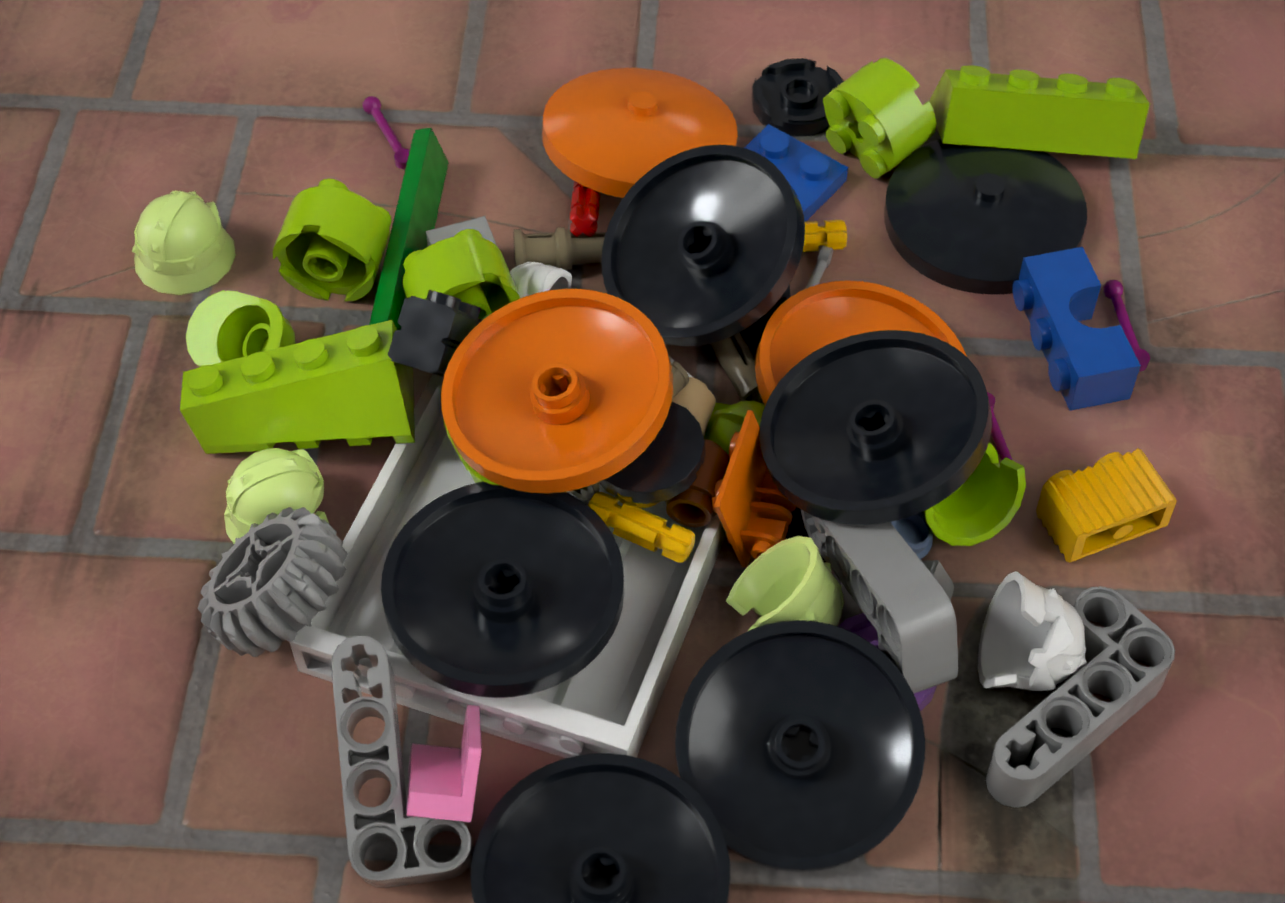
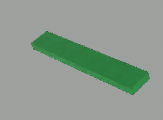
M432 128L418 129L413 134L369 325L392 320L396 329L401 330L402 326L397 322L404 299L407 298L403 288L404 260L410 253L424 250L428 247L426 231L435 229L449 161Z

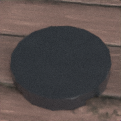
M785 59L770 64L762 71V76L757 81L755 79L752 86L753 112L763 125L767 126L769 124L793 137L814 136L823 133L830 128L823 98L844 81L834 69L827 66V70L816 67V61L810 59Z
M672 401L661 430L647 449L624 469L600 481V485L606 492L618 497V493L625 497H631L634 503L642 504L670 500L687 490L696 480V473L701 468V464L703 465L706 455L700 423L688 409Z

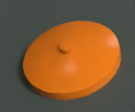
M612 68L579 76L556 90L549 98L543 112L542 142L548 157L554 165L577 183L597 192L619 198H624L641 177L666 159L696 147L707 145L736 146L738 138L736 120L728 106L718 96L692 80L652 69Z
M850 280L833 281L814 285L799 291L776 309L766 324L758 346L755 373L759 393L764 405H766L774 388L796 364L818 349L852 335L883 330L911 331L940 339L958 349L966 357L967 355L950 327L935 312L915 298L901 291L876 283Z
M549 290L520 298L503 306L483 319L470 331L455 350L447 366L442 383L441 408L445 425L456 449L469 466L481 476L503 487L522 492H566L587 487L609 478L632 463L647 449L661 430L668 415L673 395V373L664 340L658 329L644 313L632 304L613 295L594 290Z

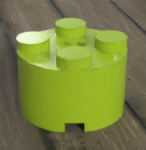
M880 58L874 63L871 61L864 65L823 98L826 117L830 128L825 133L829 144L838 153L844 154L849 151L860 159L864 171L875 179L890 171L934 135L936 130L935 113L929 100L922 105L914 91L920 87L916 79L901 65L887 58Z
M330 178L323 179L319 182L318 186L307 188L294 197L272 251L273 260L277 257L281 263L279 273L283 279L304 294L327 301L331 293L346 295L344 302L358 300L367 295L373 286L389 241L390 225L392 222L391 215L384 208L375 206L366 198L349 191L342 182Z
M475 229L461 230L454 237L440 240L424 250L414 251L405 258L403 263L405 269L403 288L407 298L415 296L426 300L429 290L461 299V302L480 307L479 319L520 299L502 252L493 242L483 238L482 234Z

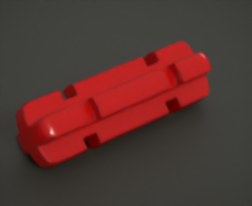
M574 181L571 201L572 210L569 217L572 221L570 232L576 237L582 233L591 237L597 232L601 194Z

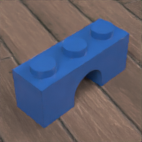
M1083 247L1024 257L1019 280H1015L1013 283L1015 305L1019 311H1025L1030 322L1033 345L1036 350L1043 351L1049 364L1048 372L1051 385L1055 391H1061L1069 411L1130 399L1141 367L1121 325L1107 328H1092L1079 322L1092 319L1101 288V283Z

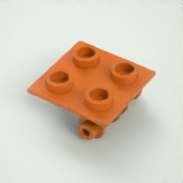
M747 410L740 432H735L731 438L729 446L730 461L724 478L716 483L715 497H712L713 511L718 515L726 532L727 541L732 545L741 566L745 568L749 564L751 555L756 559L770 547L785 540L793 518L791 512L796 509V506L779 491L768 472L760 448V427L754 412L751 410Z

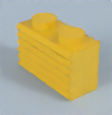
M1137 448L1132 453L1127 452L1124 455L1120 452L1109 453L1100 458L1093 467L1088 466L1083 471L1078 469L1073 473L1072 470H1063L1054 474L1042 487L1036 513L1037 517L1042 520L1043 527L1047 528L1049 536L1053 537L1054 544L1059 546L1060 553L1064 554L1066 562L1070 563L1168 526L1177 499L1144 452Z

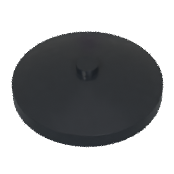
M938 139L915 150L894 171L887 187L884 221L888 236L897 252L919 273L937 283L956 290L998 295L1013 293V283L1015 280H1019L1024 257L1081 247L1087 224V205L1080 185L1064 165L1046 152L942 143L941 139Z
M707 145L676 154L659 163L641 177L621 200L610 220L604 238L601 259L602 275L607 293L632 304L644 313L658 329L666 344L698 346L729 338L745 330L764 316L776 304L792 281L799 266L805 240V223L801 203L795 190L781 171L767 158L749 149L733 145Z
M883 330L866 332L837 340L818 349L796 364L780 380L767 400L762 413L759 431L760 448L774 484L799 509L815 517L835 523L850 525L882 524L904 519L925 511L943 501L965 483L981 462L987 449L992 428V413L982 376L969 358L952 345L935 337L911 331Z
M478 482L463 486L438 497L424 506L404 525L393 541L384 562L381 578L382 604L389 631L397 647L416 669L434 682L464 694L480 697L503 698L529 695L556 686L573 677L587 667L607 645L617 627L623 608L624 569L622 557L617 542L604 521L589 506L567 492L529 493L513 490L501 485Z
M794 620L766 624L751 629L723 645L707 660L692 680L684 696L676 726L675 747L679 776L696 790L708 804L723 831L727 847L754 863L783 871L811 872L835 868L849 863L877 847L892 833L907 813L918 791L925 762L924 725L916 698L907 680L883 652L864 638L846 629L816 621Z
M612 753L577 755L553 762L532 772L513 786L495 805L479 833L474 848L471 865L472 897L474 903H728L730 859L725 837L716 816L698 792L673 772L655 763L628 755Z

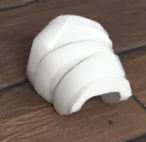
M528 261L510 271L520 298L549 290L570 289L572 285L571 273L563 268Z

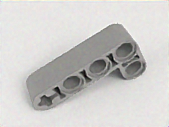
M801 510L802 520L809 538L816 544L824 560L830 563L832 571L878 632L879 650L899 669L907 680L913 694L955 679L958 676L957 623L951 601L939 582L891 522L871 525L842 524L823 520Z
M1098 586L1090 587L1081 592L1076 599L1074 608L1079 613L1085 628V658L1087 664L1006 731L996 742L987 771L986 784L992 797L1001 804L1015 808L1024 807L1034 802L1151 701L1161 690L1174 660L1175 649L1173 642L1164 631L1116 591ZM1089 621L1097 622L1104 627L1094 626ZM1133 660L1143 661L1150 667L1140 666ZM1092 694L1103 695L1111 702L1100 701L1093 697ZM1050 728L1062 729L1071 737L1057 736L1050 731ZM1029 755H1031L1033 759L1028 768L1025 764L1028 761Z
M356 635L347 638L337 646L332 656L331 669L348 855L351 865L365 882L375 887L384 888L446 880L460 876L469 868L474 853L473 840L466 825L462 821L424 817L408 818L394 672L387 653L377 640L369 636ZM363 658H369L373 666L367 672L368 689L373 697L362 696L361 687L353 673L358 670L359 660ZM378 717L384 720V732L378 740L370 744H360L354 741V728L362 719ZM375 777L390 781L391 793L383 804L376 807H366L360 804L359 791L365 782ZM451 831L459 835L462 840L458 855L453 860L445 863L430 859L427 850L431 838L437 833ZM379 840H390L396 843L398 849L394 864L381 872L367 869L365 853L369 846Z

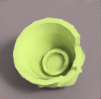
M175 190L170 194L157 197L143 210L134 230L135 244L132 252L135 253V272L146 286L159 293L183 295L200 292L219 282L230 271L236 256L234 240L222 227L215 202L205 203L195 191L184 192Z
M268 448L253 453L237 466L233 475L227 481V507L224 513L226 533L235 544V538H242L248 533L251 524L256 523L260 525L267 515L271 513L279 515L282 510L288 507L294 510L304 507L310 513L316 511L323 500L324 480L317 465L306 450L288 451L280 448ZM317 511L315 513L318 517L328 522L325 512Z
M803 536L782 540L763 552L747 566L734 583L726 600L742 616L751 609L759 615V618L749 630L766 624L794 620L816 621L837 626L844 605L842 585L838 583L832 574L830 563L823 562L813 540Z

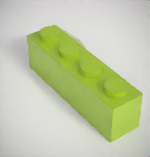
M974 65L962 66L960 70L945 69L930 98V103L936 117V127L942 143L1137 159L1150 105L1140 87L1135 82L1124 78H1109L1107 83L1090 82L1085 77L1076 74H1061L1058 76V79L1039 77L1038 74L1032 71L1021 69L1012 70L1009 75L990 73L986 68Z
M389 320L184 371L180 412L206 454L262 451L273 448L276 443L293 442L298 449L318 448L321 440L346 439L349 446L371 445L373 437L393 436L396 444L415 443L413 367L393 362L388 356L394 332L397 330L393 321Z

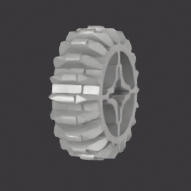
M288 507L282 510L279 515L275 513L267 515L260 525L256 523L251 524L248 533L242 538H235V544L228 552L221 553L222 560L218 566L209 571L211 580L201 589L200 593L203 598L200 600L197 609L202 613L201 622L208 628V632L228 650H234L240 656L250 654L253 657H257L263 654L265 650L272 653L278 650L282 641H294L299 630L305 625L311 627L312 618L319 611L326 610V600L329 596L337 593L339 589L336 581L343 577L346 571L343 563L348 553L342 547L343 541L336 535L337 531L324 519H321L314 513H310L304 507L297 510Z

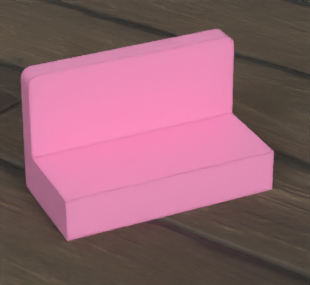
M467 705L461 749L412 744L408 771L407 816L471 822L481 758L479 706Z

